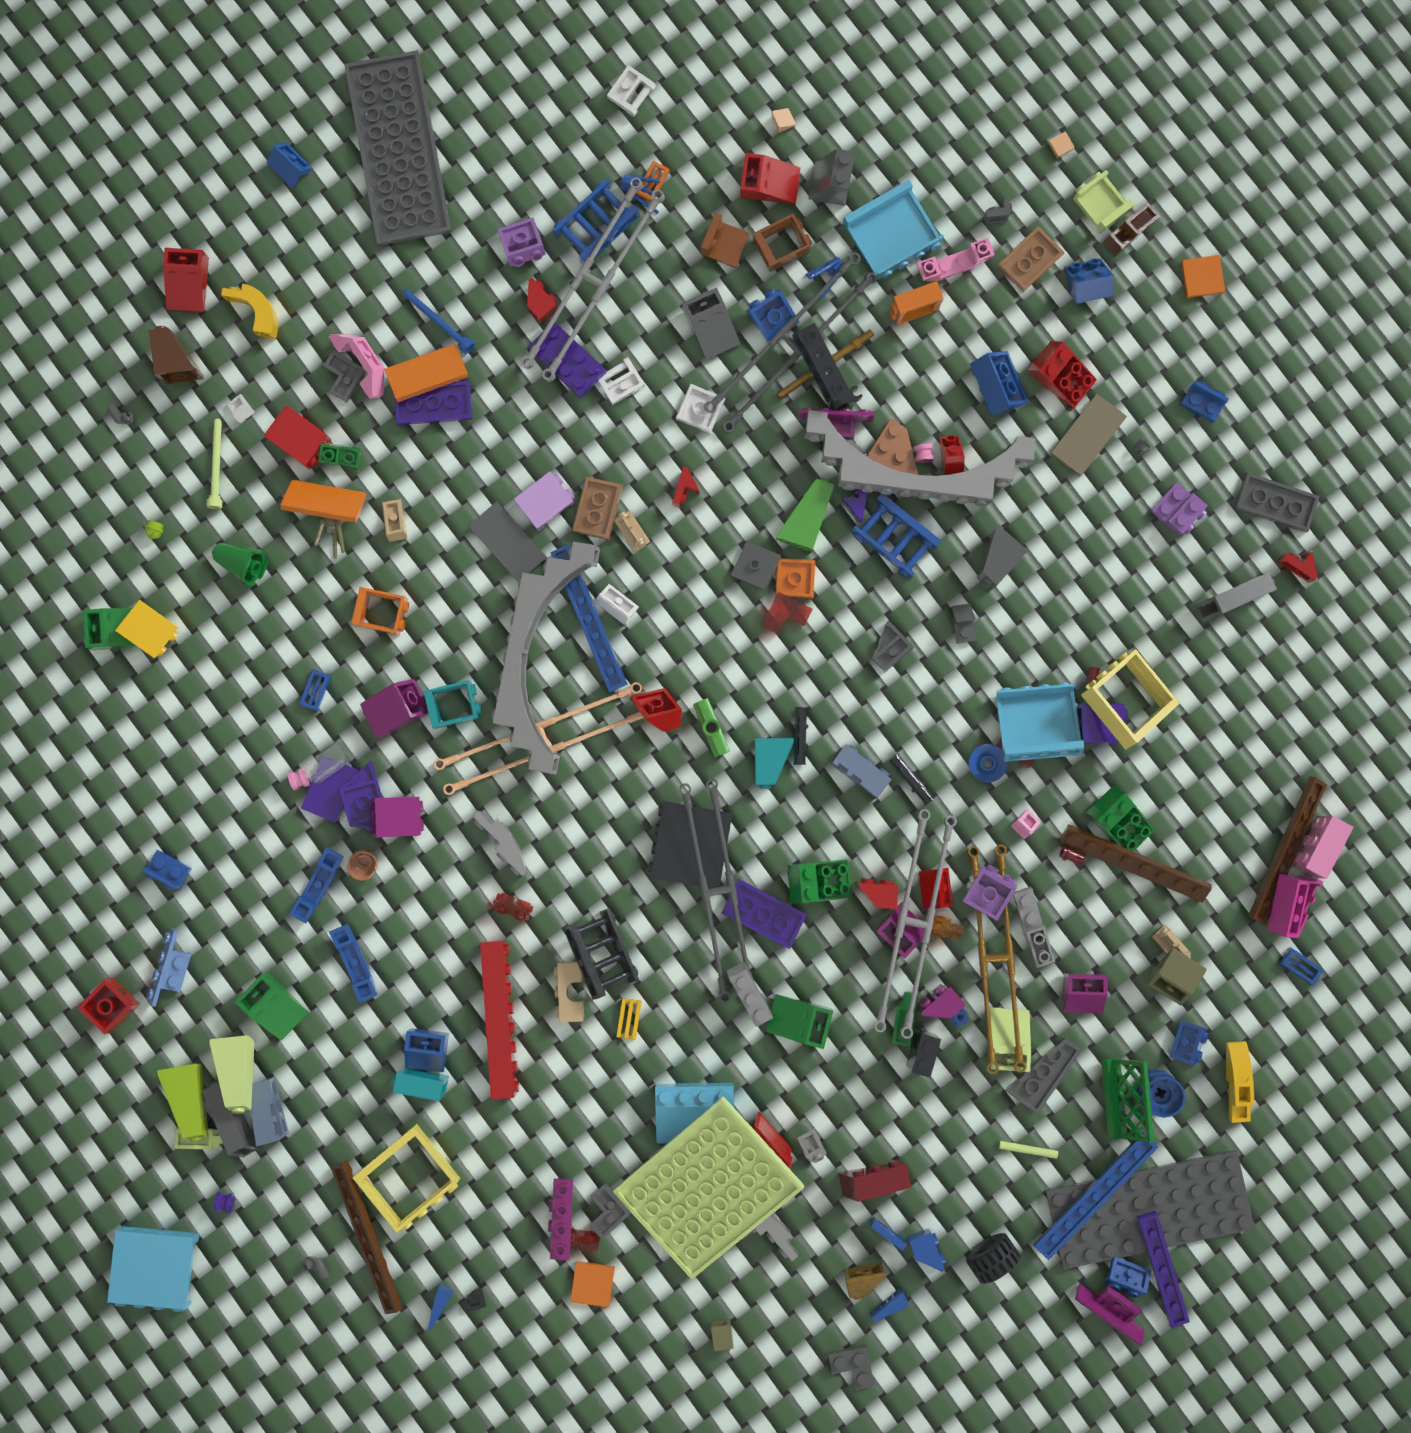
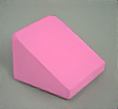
M1026 809L1013 822L1011 827L1025 839L1034 832L1041 822Z

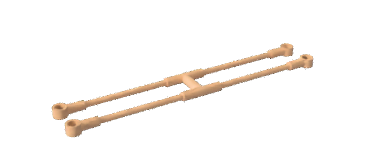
M635 682L631 687L618 691L614 695L560 716L536 723V726L553 753L558 752L569 745L623 724L638 721L644 717L640 712L627 716L626 719L552 746L549 745L543 728L614 699H621L631 694H639L642 691V686L640 683ZM635 685L640 686L638 692L633 691ZM510 735L459 755L455 754L445 759H436L434 767L438 770H443L446 766L459 761V759L510 740ZM528 757L468 780L465 779L454 784H446L443 791L447 795H453L455 791L465 788L471 783L528 762ZM438 761L443 762V766L441 768L437 766ZM448 786L453 788L451 793H448L446 790Z

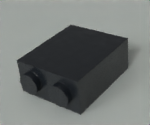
M916 1029L913 1047H911L906 1064L912 1073L931 1078L941 1039L935 1033Z

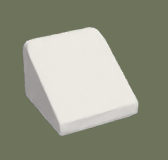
M241 394L226 404L231 414L239 423H242L254 414V410Z

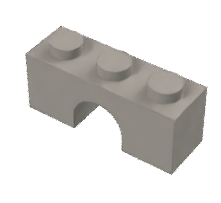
M745 962L727 970L728 977L754 1025L757 1027L773 1018L771 1010L763 995L760 994Z

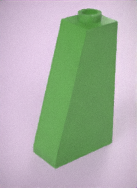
M820 478V480L816 479L779 531L776 541L809 552L813 551L834 487L830 480Z

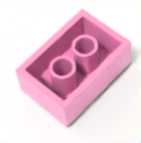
M1319 816L1312 822V830L1302 842L1304 846L1297 853L1293 867L1312 878L1327 879L1354 827L1334 816Z

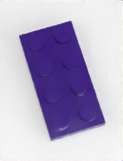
M555 322L539 347L540 350L536 357L549 368L555 357H558L570 335ZM542 333L527 347L529 351L533 345H536ZM573 340L561 359L562 362L555 375L581 399L607 371Z
M470 381L453 382L397 402L395 398L396 424L409 425L473 420Z
M738 879L735 887L741 924L790 949L807 914ZM729 896L721 914L735 920Z

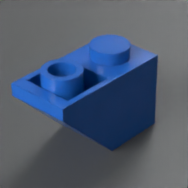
M928 1228L907 1236L916 1260L941 1272L945 1271L943 1264L946 1263L942 1251L938 1252L936 1245H939V1241L935 1233L932 1234Z

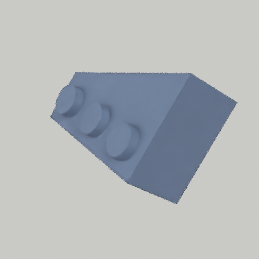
M845 744L830 764L872 796L878 798L892 780L888 777L890 774L883 768L878 769L873 765L874 762L867 756H861L855 747Z
M271 1077L254 1082L252 1085V1107L250 1111L257 1147L282 1139L289 1134L275 1078Z

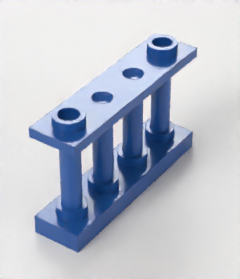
M608 178L604 182L600 181L596 185L595 190L563 220L560 219L554 225L553 232L555 237L558 238L563 234L580 251L579 258L582 264L591 255L603 235L598 233L582 215L590 208L608 227L612 219L596 202L604 195L617 210L622 204L609 191L611 183ZM634 204L630 208L625 207L621 217L615 223L595 258L640 217L639 209ZM575 221L594 238V242L589 247L585 246L568 229Z
M881 494L875 502L878 504L877 510L861 529L855 525L852 530L853 536L859 542L864 541L898 568V573L901 576L911 579L915 574L911 570L928 548L935 550L941 543V540L887 496ZM888 512L893 516V520L875 541L867 535V532L883 513ZM903 524L908 528L907 533L895 548L888 552L881 545L898 525ZM913 536H918L922 539V545L904 565L896 557Z

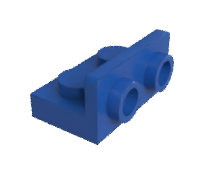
M1195 381L1190 385L1180 405L1214 423L1229 398L1225 397V394L1221 391L1212 390L1206 383Z
M156 850L148 866L142 869L143 872L147 873V878L154 881L158 879L163 882L164 887L170 890L182 888L192 870L190 866L160 850Z
M1181 1020L1170 1058L1196 1066V1063H1200L1203 1052L1200 1050L1202 1044H1206L1209 1033H1206L1207 1028Z
M1114 1256L1110 1263L1108 1277L1104 1278L1103 1283L1108 1284L1114 1290L1120 1291L1121 1289L1126 1291L1127 1295L1139 1298L1147 1294L1151 1270Z

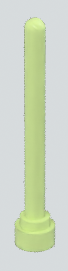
M220 419L214 420L211 495H209L206 502V507L210 509H222V500L219 496L222 426Z

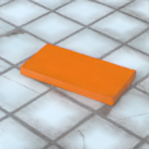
M456 344L384 369L397 402L469 377Z
M292 480L280 506L281 510L356 523L367 497L365 492Z

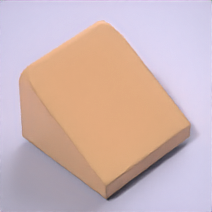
M789 108L772 111L771 117L779 133L796 126Z

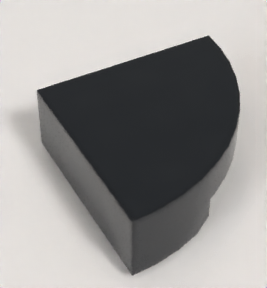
M482 1286L477 1287L471 1292L466 1303V1311L486 1307Z

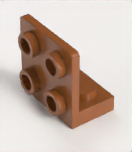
M715 213L702 243L701 255L736 268L749 238V232L723 223L722 215Z

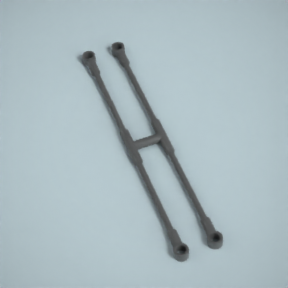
M850 253L847 261L838 269L839 271L794 318H791L768 341V345L723 391H720L716 397L704 404L706 412L714 413L717 405L726 397V394L781 339L794 351L785 361V364L747 404L729 420L722 423L723 431H733L734 425L742 418L743 413L801 356L799 349L788 332L796 324V321L842 274H845L853 264L860 262L861 258L858 253ZM853 255L856 257L855 262L852 261ZM875 273L865 274L864 280L855 288V292L818 329L820 334L858 294H861L870 284H874L877 281ZM870 275L873 278L871 282L868 279ZM709 404H712V405H713V408H712L711 411L708 410V405H709ZM727 423L730 424V428L728 430L725 427Z
M710 778L707 780L706 786L709 789L711 802L714 805L726 868L727 886L708 889L691 810V787L689 784L683 783L680 785L679 791L683 796L684 807L687 810L699 872L698 879L704 911L707 914L719 977V999L721 1002L727 1003L730 1001L731 996L727 990L725 977H723L711 914L710 896L729 893L731 906H733L743 962H745L749 971L750 969L738 911L739 903L733 871L730 868L718 805V782L716 779ZM710 781L716 783L714 787H709L708 784ZM687 786L689 788L688 792H682V787ZM727 994L728 998L722 999L721 996Z

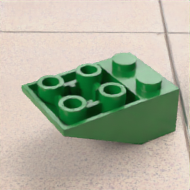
M132 608L83 610L85 648L95 651L137 647L115 632V629Z
M1112 786L1086 812L1113 843L1131 851H1135L1155 831L1128 795L1115 786Z
M848 859L787 865L791 904L852 898Z
M269 972L261 974L235 1001L250 1018L281 1041L309 1013Z
M776 994L771 1010L773 1018L769 1020L766 1032L824 1049L833 1009Z

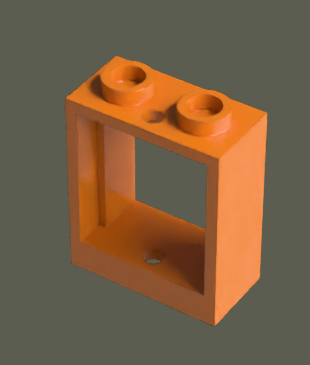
M936 281L893 297L889 316L892 321L895 320L896 326L939 311L944 298L938 282Z
M359 587L351 624L356 627L400 636V632H403L405 628L404 614L409 610L408 598ZM370 596L400 602L394 629L364 622Z

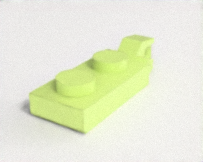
M175 1128V1149L219 1148V1144H223L216 1128H208L209 1135L202 1136V1140L190 1142V1139L183 1138L179 1128Z

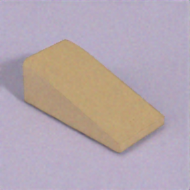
M401 499L382 502L385 531L388 540L392 542L407 539Z

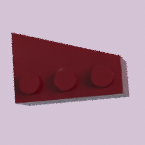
M899 1160L888 1161V1164H876L867 1168L839 1172L842 1195L857 1202L911 1188L907 1164L899 1162Z

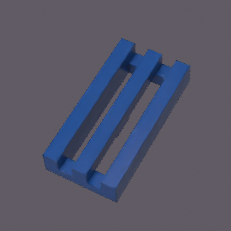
M312 669L299 705L318 711L332 676ZM317 674L319 676L316 681L313 692L311 694V697L309 699V702L307 704L305 702L310 692L315 676ZM323 677H325L324 682H323V684H322V687H321V689H320L319 695H318L317 700H316V702H315V705L313 706V702H314V700H315V697H316V694H317L318 689H319V687H320V684H321V682H322V679H323Z
M1289 947L1287 949L1288 952L1283 955L1284 958L1279 961V964L1313 986L1323 972V969ZM1292 954L1295 955L1297 958L1311 966L1317 972L1313 973L1308 968H1306L1290 956ZM1290 961L1313 978L1309 979L1286 962Z
M875 1217L869 1222L871 1228L902 1251L907 1245L902 1237Z

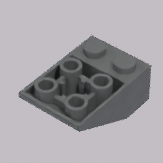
M717 288L682 303L683 312L706 360L741 345Z

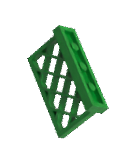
M1117 1057L1101 1060L1108 1139L1154 1142L1147 1061L1125 1060ZM1121 1064L1127 1070L1124 1076L1121 1071ZM1136 1066L1141 1067L1140 1077L1134 1071ZM1129 1075L1136 1081L1133 1086L1127 1080ZM1123 1084L1129 1090L1126 1095L1123 1093ZM1138 1085L1143 1090L1142 1096H1140L1135 1090L1138 1087ZM1131 1095L1138 1101L1134 1106L1129 1101ZM1124 1104H1126L1128 1108L1131 1110L1128 1113V1115H1126ZM1140 1105L1143 1107L1145 1112V1115L1143 1117L1137 1111ZM1133 1114L1139 1120L1136 1126L1130 1120ZM1126 1123L1132 1129L1130 1134H1127ZM1142 1125L1146 1129L1147 1137L1143 1136L1139 1131Z

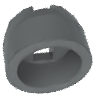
M1141 438L1136 442L1134 450L1137 451L1139 449L1138 455H1145L1151 450V447Z

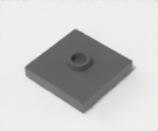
M746 541L731 576L766 591L782 556Z

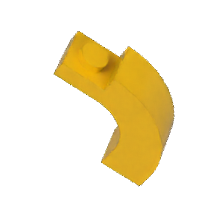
M242 284V289L236 287L222 288L221 295L226 301L247 304L253 307L255 312L253 332L257 336L277 338V314L272 304L259 290L246 284Z

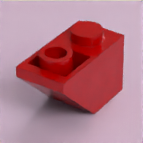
M531 277L528 283L527 306L529 312L542 325L555 314L558 309L556 304L558 301L551 293L548 295L544 291L545 287L539 280L535 281Z
M947 435L946 437H939L944 475L964 472L965 455L959 436Z

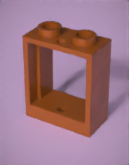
M794 213L753 233V241L769 272L810 252L812 241L808 234H804L802 230L803 224L799 217H795ZM791 226L802 247L776 260L765 239Z

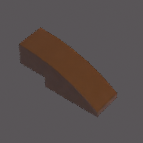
M1148 202L1112 232L1103 244L1116 257L1159 219L1161 215Z

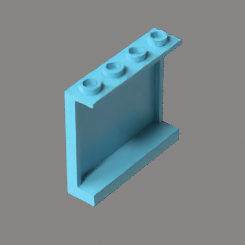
M910 180L905 181L844 216L843 225L872 273L876 274L877 280L888 278L893 274L894 270L905 268L913 259L916 261L921 259L927 251H935L941 246L944 238L943 234L939 236L912 191L913 185Z
M1063 682L1052 686L1042 684L1038 687L1022 686L1018 689L1002 688L997 690L996 704L1004 762L1083 755L1084 742L1083 740L1081 741L1074 696L1075 683Z
M121 1226L115 1230L107 1303H114L115 1306L129 1304L133 1305L134 1308L150 1306L154 1310L172 1308V1311L175 1312L186 1310L192 1304V1301L188 1300L194 1244L198 1242L199 1233Z

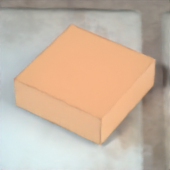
M1066 131L1050 139L1048 142L1057 159L1075 148Z

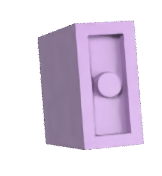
M548 472L514 498L515 502L539 532L545 528L544 525L570 505L573 506L575 504L572 500L575 498L569 489L565 490L561 486L563 483L561 478L557 474L553 475L551 472Z

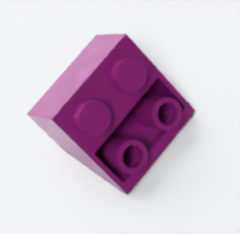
M902 902L875 929L892 948H894L895 932ZM908 909L907 917L914 918V919H918V918ZM905 924L898 948V954L905 959L922 940L924 929Z
M1064 973L1063 1012L1103 1013L1108 996V976L1092 973Z
M939 984L933 989L932 992L934 994L929 998L924 997L918 1003V1011L923 1016L952 1018L966 1004L950 986Z

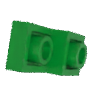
M321 443L319 462L359 468L362 448Z

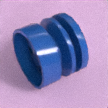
M1159 1069L1149 1070L1152 1114L1162 1118L1176 1115L1185 1103L1186 1097L1183 1087L1166 1071ZM1138 1085L1136 1091L1140 1096H1142L1143 1090Z

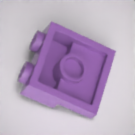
M534 217L498 229L510 267H520L526 261H538L542 256L546 255Z
M1176 482L1150 512L1176 535L1180 536L1183 533L1187 535L1194 528L1192 523L1196 518L1200 520L1207 513L1205 508L1208 505L1194 493L1190 494Z
M983 865L965 895L963 902L997 921L1017 889V884L1014 883L1015 879L1011 876L1005 875L1003 877L999 875L995 867L991 865L985 867Z

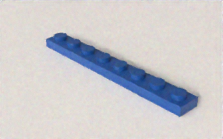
M569 545L550 552L553 558L570 560L568 556ZM579 574L565 588L608 691L613 692L628 685L582 574Z
M1133 1141L1042 1234L1033 1246L1049 1261L1155 1152L1158 1146L1154 1142Z

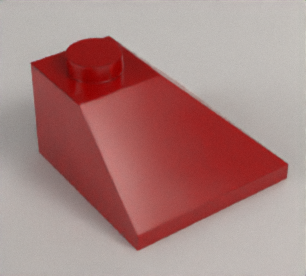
M666 688L630 696V700L645 720L662 732L681 727L682 709Z

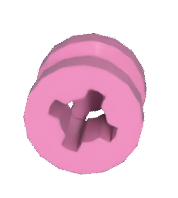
M920 444L914 446V451L916 452L915 462L928 463L934 461V456L931 452L933 445Z
M304 768L299 769L298 772L288 773V779L294 791L298 790L301 786H310L309 777Z

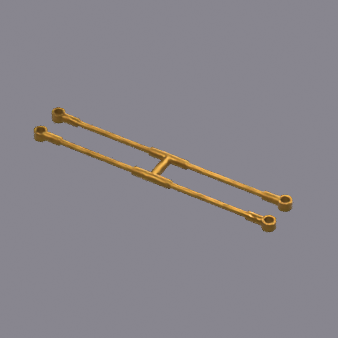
M1000 844L995 847L994 853L997 856L1000 875L1004 877L1007 849L1004 845ZM976 846L970 847L967 851L970 857L973 880L979 871L978 855L980 850ZM999 847L1003 849V854L997 852ZM971 849L976 850L977 854L975 856L971 855ZM1008 904L1003 910L1006 954L986 955L981 911L976 909L980 976L983 983L988 1040V1064L986 1070L990 1074H996L999 1071V1066L996 1063L995 1048H993L987 962L1007 961L1016 1047H1014L1016 1060L1014 1070L1022 1073L1027 1068L1026 1063L1023 1061V1051L1020 1044L1014 979L1015 963L1013 942L1010 935ZM1018 1063L1023 1064L1022 1070L1017 1069ZM991 1064L995 1065L996 1070L994 1072H991L989 1070V1066Z

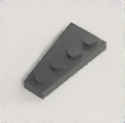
M1063 1038L1030 1067V1072L1023 1073L1005 1091L1038 1114L1082 1049L1066 1038Z

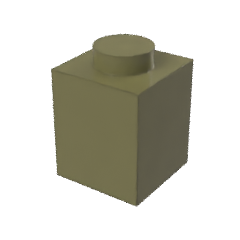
M730 1319L711 1322L714 1352L727 1353L730 1349H734Z

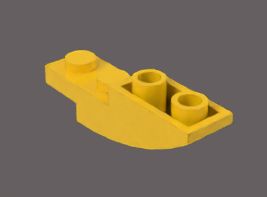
M1227 1042L1226 1080L1229 1082V1121L1231 1123L1250 1122L1251 1106H1254V1084L1247 1042Z

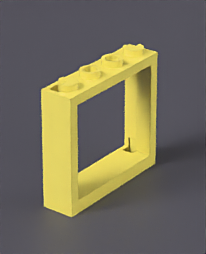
M1136 649L1129 654L1125 652L1119 656V662L1114 661L1107 667L1109 671L1104 670L1096 676L1098 680H1093L1085 686L1087 690L1081 694L1125 750L1138 743L1180 704ZM1125 665L1160 707L1133 733L1098 691V688Z
M417 1124L353 1177L396 1233L401 1229L403 1231L408 1229L413 1224L411 1221L414 1218L418 1217L420 1219L428 1212L426 1208L431 1204L436 1206L443 1200L442 1195L447 1191L449 1194L458 1187L457 1183L461 1179ZM416 1136L450 1180L401 1220L366 1176Z

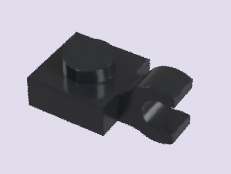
M858 386L851 387L849 394L834 402L831 401L830 409L832 411H840L849 407L853 402H859L863 395L855 396L853 392L857 391Z

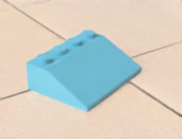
M656 1084L657 1143L670 1142L722 1096L734 1107V1084Z

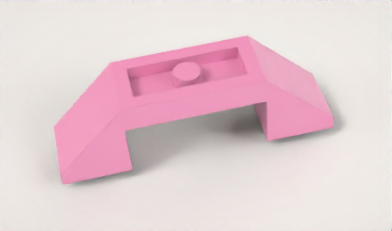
M985 238L971 243L969 248L938 260L934 256L917 262V267L923 281H940L974 269L994 257L995 254L989 238Z
M344 333L331 334L329 338L338 352L352 350L353 354L362 364L363 369L368 373L359 383L369 399L382 397L384 395L385 368L366 339Z

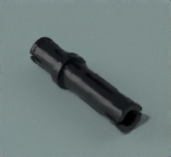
M795 707L793 765H806L808 707Z
M899 753L889 760L910 785L911 791L919 796L925 806L935 799L924 786L925 782L920 781Z

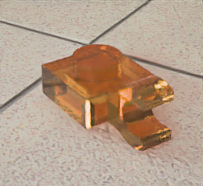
M939 915L934 916L931 934L948 938L950 935L951 938L960 940L964 926L951 924V919Z

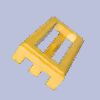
M628 998L622 999L616 1037L636 1040L642 1001ZM626 1003H630L625 1033H621ZM633 1004H637L633 1034L631 1035L629 1034Z

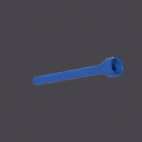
M409 290L403 291V295L458 343L459 349L464 354L472 351L475 342L458 334Z

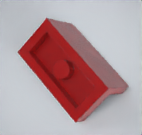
M943 868L935 909L953 906L949 868ZM938 869L919 871L923 909L930 908Z

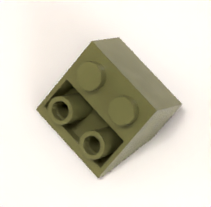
M1172 948L1151 970L1148 985L1181 1006L1193 994L1207 969L1177 949Z

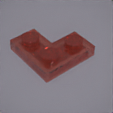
M778 592L761 626L779 635L787 618L805 626L813 609Z

